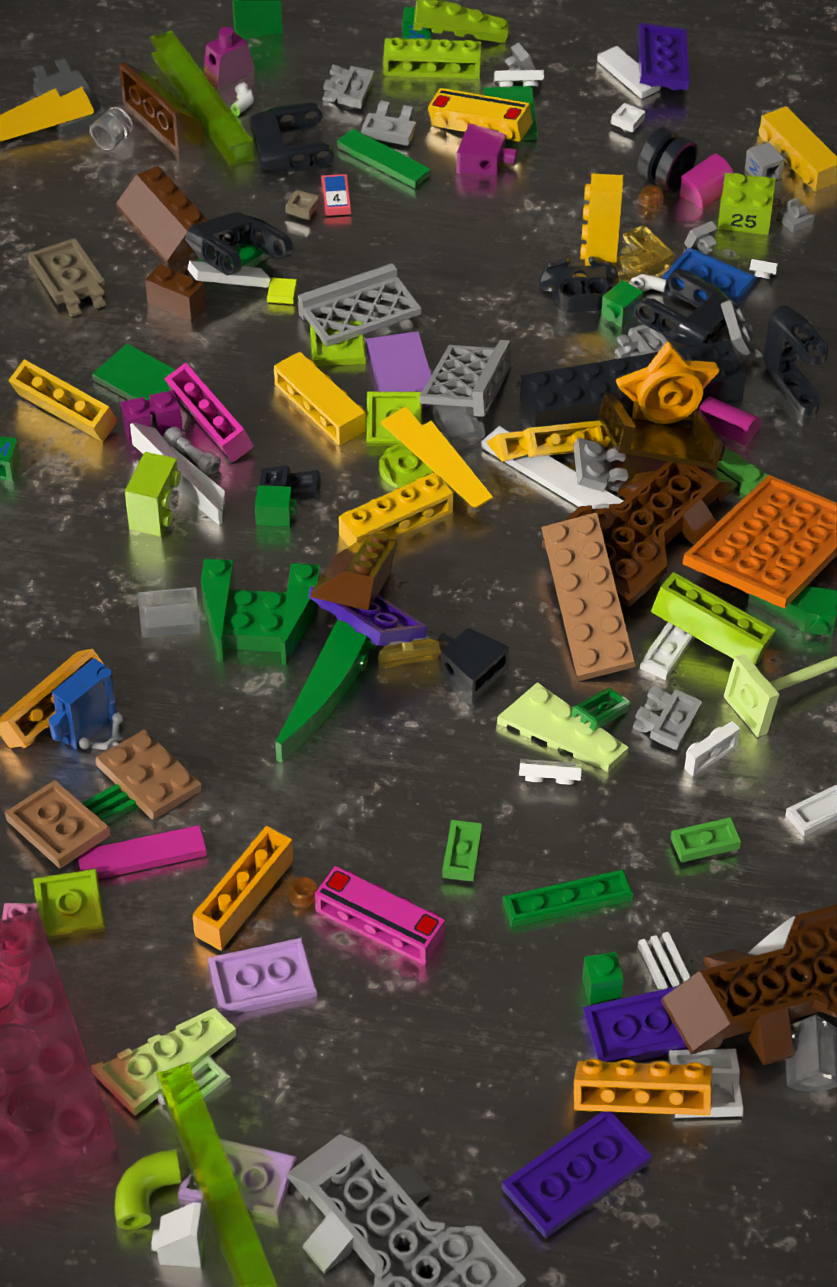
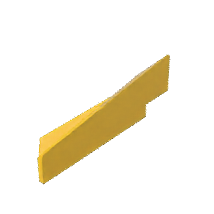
M407 406L381 421V424L472 507L479 508L493 499L490 492L432 421L421 425Z

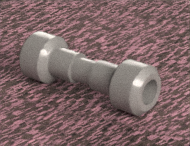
M171 427L164 433L163 438L168 445L190 456L198 464V469L205 475L211 476L220 469V457L211 451L204 452L200 448H196L192 442L186 439V433L178 427Z

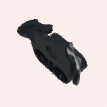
M591 256L589 257L591 266H568L570 258L565 257L558 262L549 263L544 268L540 276L539 286L541 290L553 293L557 305L563 311H599L602 309L603 295L619 283V277L616 268L609 261H601ZM581 273V274H584L586 277H573V276H574L575 274Z

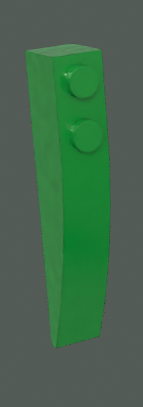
M337 620L275 742L276 760L279 762H283L300 748L326 722L351 688L359 671L363 672L365 670L370 649L374 650L377 645L372 642V639L363 633L356 632L354 627L344 621Z

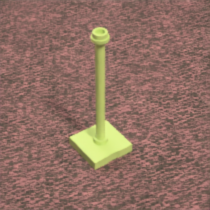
M743 653L734 658L724 698L756 737H761L768 733L779 697L778 691L836 669L837 656L769 682L748 656Z

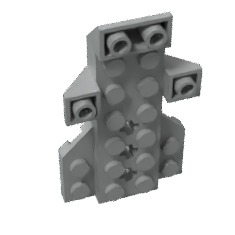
M339 1134L286 1174L287 1178L307 1201L312 1200L326 1216L302 1247L324 1274L349 1256L353 1248L375 1274L374 1287H523L526 1283V1278L481 1227L466 1225L465 1228L445 1226V1223L432 1222L425 1216L416 1204L430 1194L432 1189L410 1164L385 1170L364 1144ZM400 1243L402 1247L407 1244L409 1246L408 1252L396 1250L397 1244ZM423 1270L426 1273L429 1270L432 1272L431 1278H421L419 1271Z

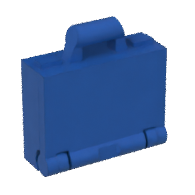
M93 658L52 691L56 713L49 718L51 737L56 741L63 739L66 744L79 749L81 738L86 737L90 740L106 725L113 722L112 716L117 713L112 672L97 659Z

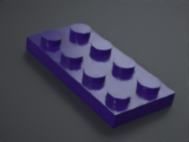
M640 23L638 29L640 84L650 87H669L673 90H688L687 29Z
M310 586L308 596L310 599L318 603L320 608L336 615L338 620L354 627L356 632L363 633L372 639L374 644L386 646L390 642H411L413 639L426 637L428 626L380 595L376 596L369 610H363L312 598L311 592L315 586Z
M602 1111L502 1182V1190L546 1239L651 1163L652 1155L612 1112Z

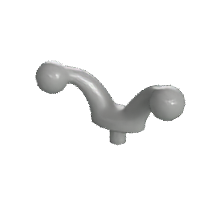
M117 712L112 716V738L107 742H93L89 738L83 737L79 741V746L82 749L90 747L107 751L123 742V737L119 732V724L124 721L122 713Z

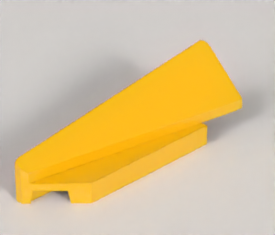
M83 87L61 97L56 88L0 115V142L93 114L94 109Z
M600 420L533 427L524 431L500 433L489 439L487 445L502 462H506L526 455L532 458L574 453L573 445L578 438L602 444L603 448L607 447L611 439Z

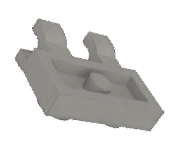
M332 65L330 75L335 76H332L330 80L326 79L323 89L328 91H325L323 101L333 102L338 98V104L361 109L374 79V71L354 66L346 70L340 66Z
M380 101L376 114L368 113L361 128V133L372 139L409 146L416 130V122L411 117L413 107L404 105L400 117L394 118L390 117V113H388L390 102Z
M731 300L722 303L721 307L729 334L742 364L748 363L746 356L750 353H754L757 358L762 357L759 345L751 342L757 336L750 324H744L746 320L740 308L735 309Z
M646 325L630 328L628 335L617 337V341L622 347L616 348L615 353L619 358H625L630 354L631 356L659 352L668 341L657 331ZM634 349H638L640 351L632 353Z
M578 438L573 445L577 484L602 492L606 487L618 492V489L621 488L619 480L626 481L628 479V471L618 468L616 460L624 462L626 455L618 453L616 448L604 451L602 444Z
M653 685L647 697L649 699L645 704V708L640 706L635 718L637 720L633 725V729L640 732L651 731L650 739L678 750L701 708L702 701L676 689L670 695ZM650 710H652V711H660V710H663V711H662L661 715L658 716V715H656V714H653Z

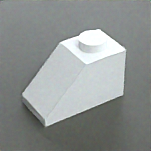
M194 1202L161 1217L160 1230L154 1229L152 1236V1251H157L159 1265L201 1268L205 1242L201 1203Z

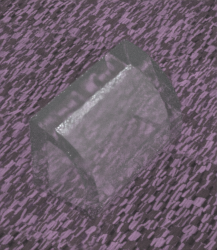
M196 587L138 592L142 638L200 632Z
M816 1014L790 1025L794 1055L786 1059L787 1086L808 1092L825 1091L837 1087L836 1027Z

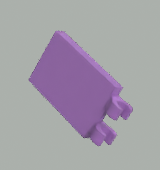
M418 331L366 339V347L379 392H422L431 377V372ZM422 404V409L430 408V404Z

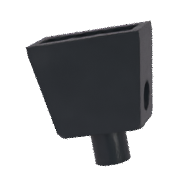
M466 629L456 639L443 632L436 640L435 647L442 651V672L471 699L508 667L509 647L473 629Z

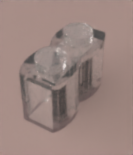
M433 404L435 424L456 452L481 447L482 438L485 437V429L481 421L478 422L476 416H474L473 407Z

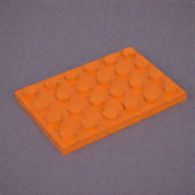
M768 475L684 554L683 564L785 609L837 555V503Z

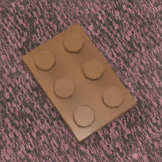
M145 729L96 756V766L115 784H118L121 790L128 794L130 799L133 798L136 801V805L152 820L201 792L202 784Z
M56 780L4 812L7 822L60 869L111 835L109 826Z

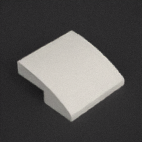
M710 1049L692 1055L689 1050H669V1064L686 1065L687 1063L698 1062L704 1066H712L711 1115L675 1114V1118L742 1116L743 1103L739 1086L740 1072L735 1049Z

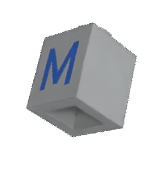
M770 142L747 149L745 169L751 176L776 178L777 181L782 179L785 159Z

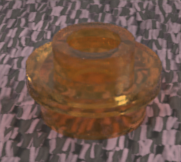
M649 185L640 192L639 202L646 208H657L663 204L664 195L659 187Z
M307 877L295 879L287 891L290 903L299 908H307L314 905L315 892L318 890V886L312 879Z

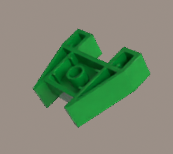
M204 558L201 575L202 600L218 661L223 662L225 649L281 652L282 665H287L318 610L319 604L308 596L310 586H316L320 580V565L291 563L287 592L234 590L233 560Z

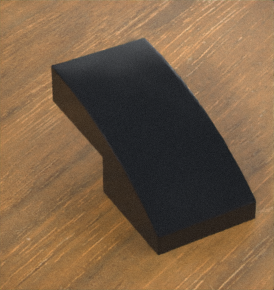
M289 466L264 468L261 471V486L291 487L292 498L294 499L319 498L321 476L318 470L291 473Z

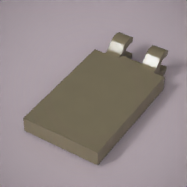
M76 238L27 254L30 265L56 304L65 302L71 317L82 314L78 304L81 299L87 297L91 298L96 309L106 306L102 298L104 295L103 289H106L105 280Z

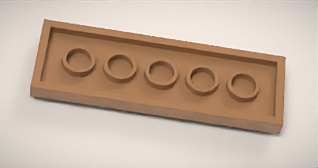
M597 513L541 527L578 681L636 667Z

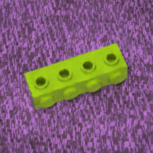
M385 38L383 76L480 79L481 41Z
M674 572L660 587L651 610L652 613L733 659L745 653L755 666L765 654L775 632L774 628Z

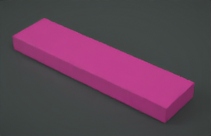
M200 825L94 847L80 855L78 862L80 871L97 869L98 879L205 857L207 854Z

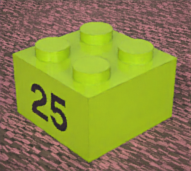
M725 173L718 229L768 235L776 178Z

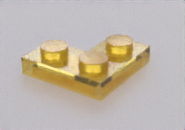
M645 225L623 234V242L632 252L618 257L617 266L630 279L641 274L650 273L674 262L675 254Z

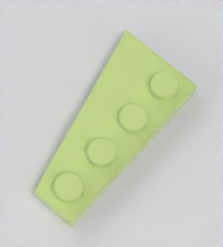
M538 682L497 717V724L505 728L509 725L519 729L520 734L528 738L535 736L547 742V746L553 749L567 750L573 753L574 758L606 772H609L628 755L629 747L601 727L593 731L589 728L590 722L583 724L580 721L582 716L573 717L571 715L573 707Z
M213 1008L177 1025L176 1030L163 1036L158 1034L147 1039L148 1043L132 1051L128 1048L118 1053L117 1058L103 1064L101 1061L92 1065L91 1070L134 1115H137L157 1099V1095L206 1056H211L237 1035L236 1028Z

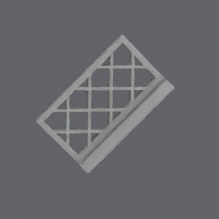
M393 263L298 295L299 316L303 321L308 320L326 347L421 314V307L397 277V268ZM396 289L398 290L397 295L387 293ZM372 297L375 298L373 303L363 301ZM382 299L393 302L391 307L380 305L379 302ZM398 303L410 306L406 310L397 309L396 307ZM346 306H352L350 311L340 309ZM357 307L370 310L368 315L355 313ZM376 311L387 314V316L377 318L373 317V314ZM323 314H328L326 319L317 317ZM333 316L346 318L344 323L331 321ZM351 320L364 322L360 326L349 325ZM327 328L340 330V332L328 336L326 330Z
M499 340L496 348L448 345L420 395V404L473 407L474 416L485 417L512 365L510 340Z

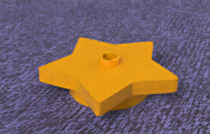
M666 342L648 367L616 379V383L619 389L634 402L632 418L658 424L674 423L682 419L692 421L694 410L698 408L701 402L703 389L716 376L719 369L715 362L685 360L670 342Z

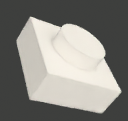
M623 103L612 115L611 124L633 132L645 119V111Z
M751 260L750 271L755 272L756 277L770 279L771 275H777V263Z

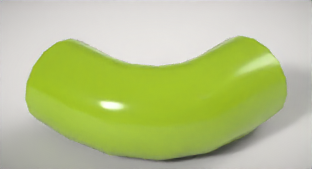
M176 1149L159 1151L142 1157L125 1171L116 1188L115 1216L119 1228L132 1230L148 1225L151 1222L149 1206L151 1194L157 1188L181 1183Z

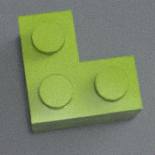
M144 452L125 489L129 530L161 537L166 526L169 527L173 520V510H170L171 493L174 487L177 488L181 481V471H178L177 458Z

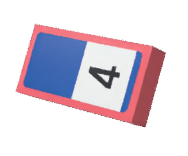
M347 174L321 176L325 216L351 214Z

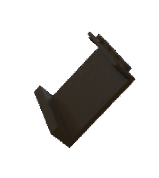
M604 392L598 418L618 453L714 470L717 468L718 461H722L725 446L699 408L694 410L690 428L658 424L630 418L616 394Z

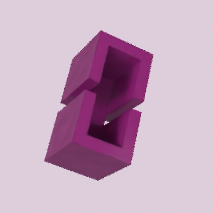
M173 390L149 395V400L140 397L120 402L122 425L129 444H132L131 423L152 427V421L156 422L157 431L161 436L174 426L182 430L181 410Z

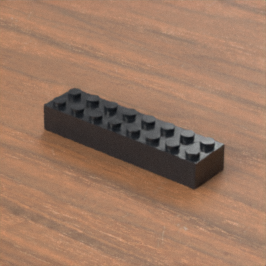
M730 340L676 349L685 360L715 362L719 369L716 376L703 389V396L698 408L707 397H713L725 403L743 400L746 375ZM658 352L521 375L520 399L531 428L598 421L604 392L615 393L629 417L632 418L634 402L619 389L616 379L648 367Z

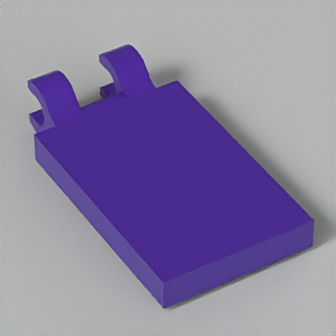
M676 987L583 1007V1014L596 1059L602 1062H619L621 1060L637 1062L668 1055L669 1050H688L661 1002L662 998Z

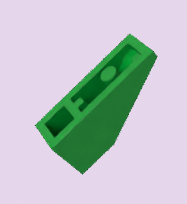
M806 586L785 609L749 594V603L799 630L833 636L837 614V590Z

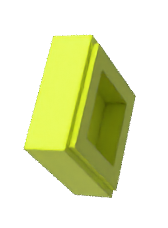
M271 278L267 301L294 304L297 280Z

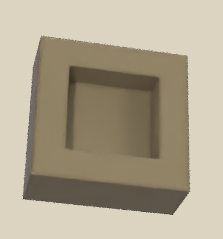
M295 190L285 205L286 213L310 219L319 205V196Z

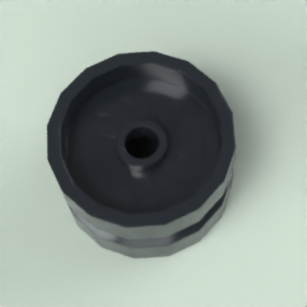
M664 127L657 129L649 137L640 153L637 163L638 176L652 184L656 183L658 187L670 193L676 192L681 188L682 176L694 168L698 153L697 144L683 136L678 137V134Z

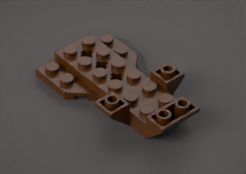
M667 461L658 470L636 473L618 489V494L626 498L621 504H609V508L592 509V505L580 506L564 521L597 513L619 601L630 608L667 573L665 546L681 531L682 537L695 545L717 524L707 507L714 500L718 503L737 487V482L717 469ZM543 539V540H542V547H543L544 549H546L545 542H544V539Z
M837 904L796 915L782 949L759 955L731 949L704 956L703 962L707 969L698 971L662 998L661 1002L691 1055L720 1047L725 1038L752 1031L748 1038L763 1065L791 1058L794 1055L789 1020L817 1012H823L837 1018Z

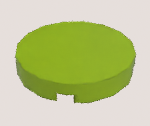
M403 443L387 448L379 460V471L382 479L395 488H401L434 472Z

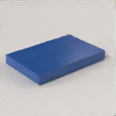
M688 248L662 278L668 282V277L677 269L686 270L718 287L736 304L756 284V276L692 248ZM675 277V283L679 287L684 288L683 280ZM697 289L698 296L703 300H707L706 293L701 289Z

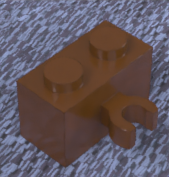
M160 264L145 279L147 303L189 321H192L206 306L204 282L197 281L193 276L190 277L188 268H183L178 272Z

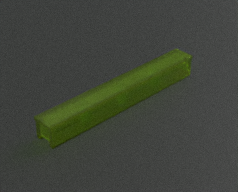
M169 30L168 32L150 37V42L157 50L151 53V57L192 114L201 119L203 129L228 164L232 167L247 161H253V140L173 31Z
M189 1062L162 1072L161 1070L157 1071L158 1088L234 1286L277 1287Z

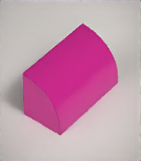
M714 153L682 176L680 196L703 210L722 196L725 173H733V170L724 158Z
M707 397L699 408L717 434L745 446L761 426L760 417L713 397Z

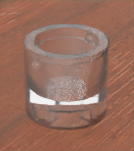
M111 107L91 124L89 128L90 135L98 146L105 150H112L132 133L133 123L128 114L122 109Z

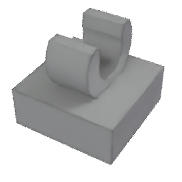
M519 42L511 47L514 56H510L505 60L506 64L510 67L509 71L536 70L530 55Z
M795 198L788 201L786 208L778 211L777 219L794 233L812 225L814 215L807 210L806 205L803 206L799 203V199Z
M709 221L692 229L684 244L687 248L695 249L698 247L699 251L705 255L713 251L711 247L717 244L713 238L717 227L713 221Z

